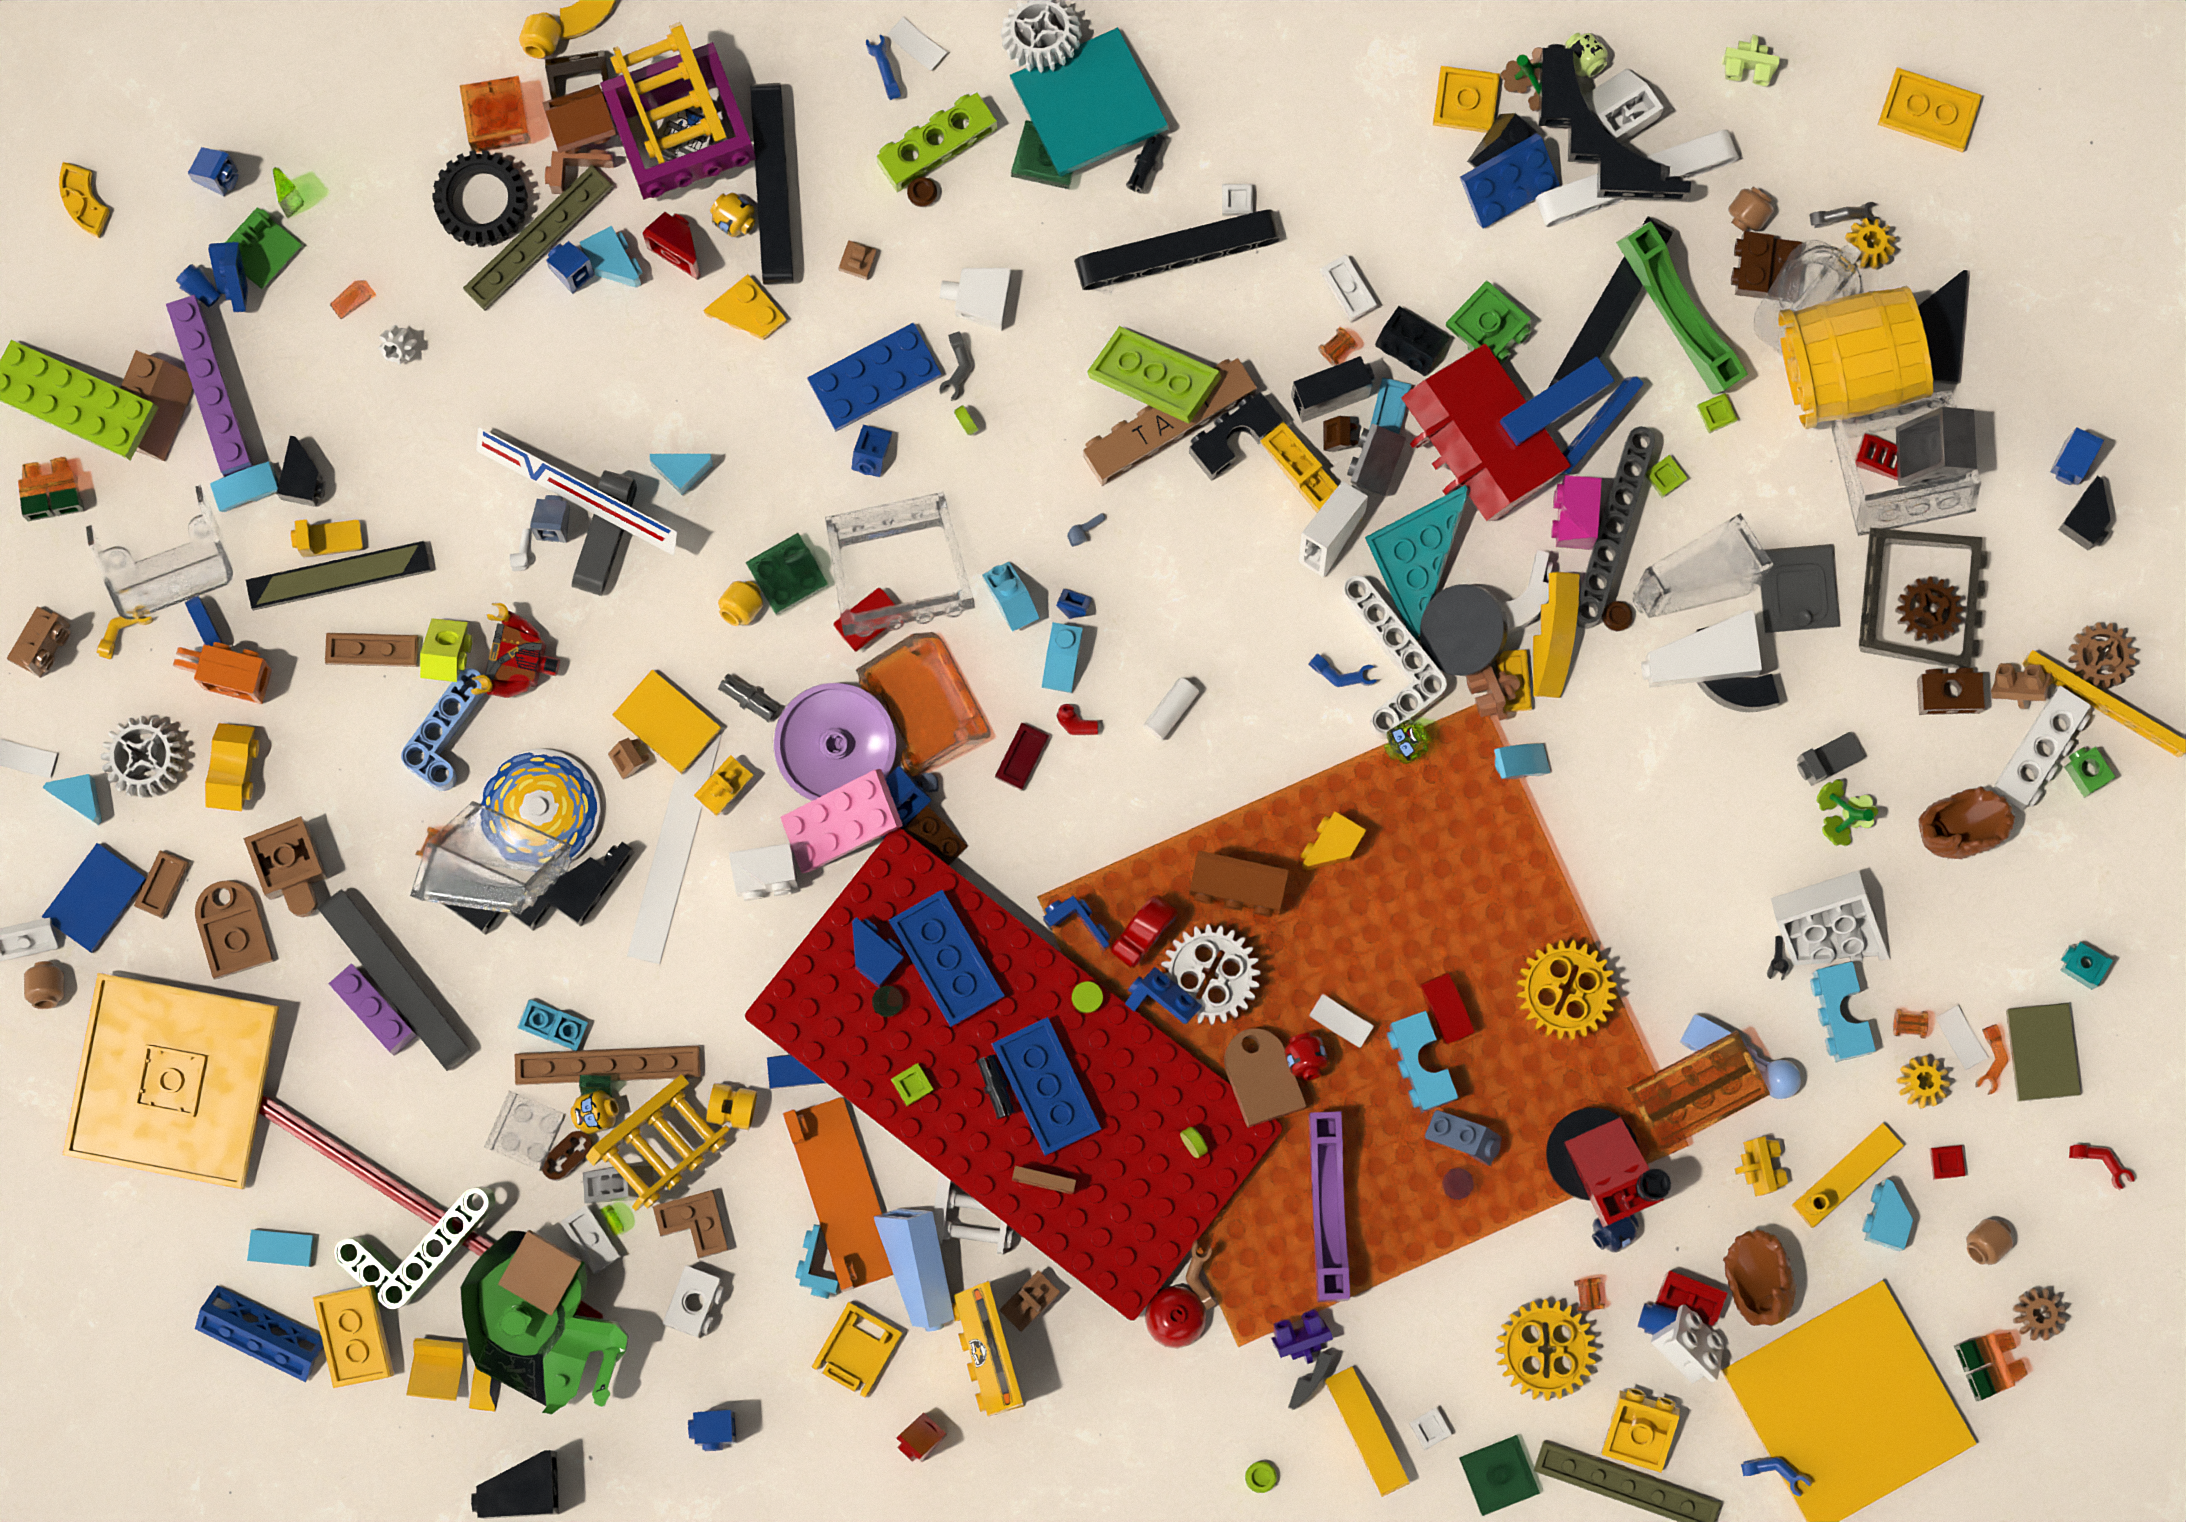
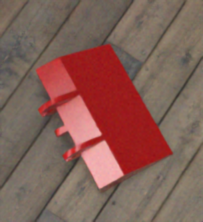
M1486 343L1428 377L1401 397L1424 430V432L1412 440L1410 443L1411 447L1418 449L1431 441L1441 455L1432 463L1435 470L1447 464L1456 477L1454 481L1442 490L1443 493L1447 495L1464 485H1469V497L1486 521L1499 520L1571 467L1545 428L1516 446L1499 423L1503 417L1525 404L1526 400Z

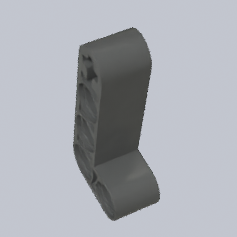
M604 470L597 490L632 508L637 492V484L634 478ZM593 514L571 584L573 588L602 596L624 529Z

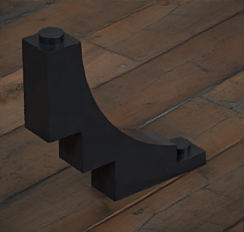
M1551 44L1548 45V48H1543L1540 55L1539 126L1568 127V162L1598 163L1597 198L1687 201L1691 193V181H1683V178L1678 176L1666 177L1665 180H1661V164L1645 159L1617 142L1598 123L1581 94L1574 69L1573 49L1566 48L1565 45Z
M621 842L618 847L613 845L604 857L606 861L604 866L592 857H589L583 863L562 875L546 881L518 886H502L478 882L454 873L440 864L437 869L432 868L423 879L425 886L422 890L485 935L503 910L532 931L550 907H553L581 927L632 857L634 851L630 846Z

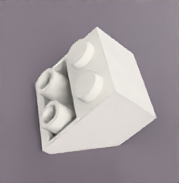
M1627 68L1583 96L1589 110L1598 123L1619 143L1658 120L1664 109L1648 84Z

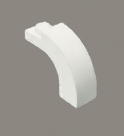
M1537 550L1528 588L1525 592L1514 600L1498 602L1502 611H1505L1508 634L1517 632L1531 624L1541 614V604H1547L1549 601V583L1543 582V579L1549 581V573H1551L1553 563L1547 562L1548 552Z

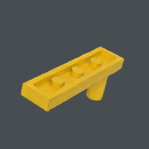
M1881 1123L1791 1206L1811 1228H1814L1904 1145L1884 1123Z

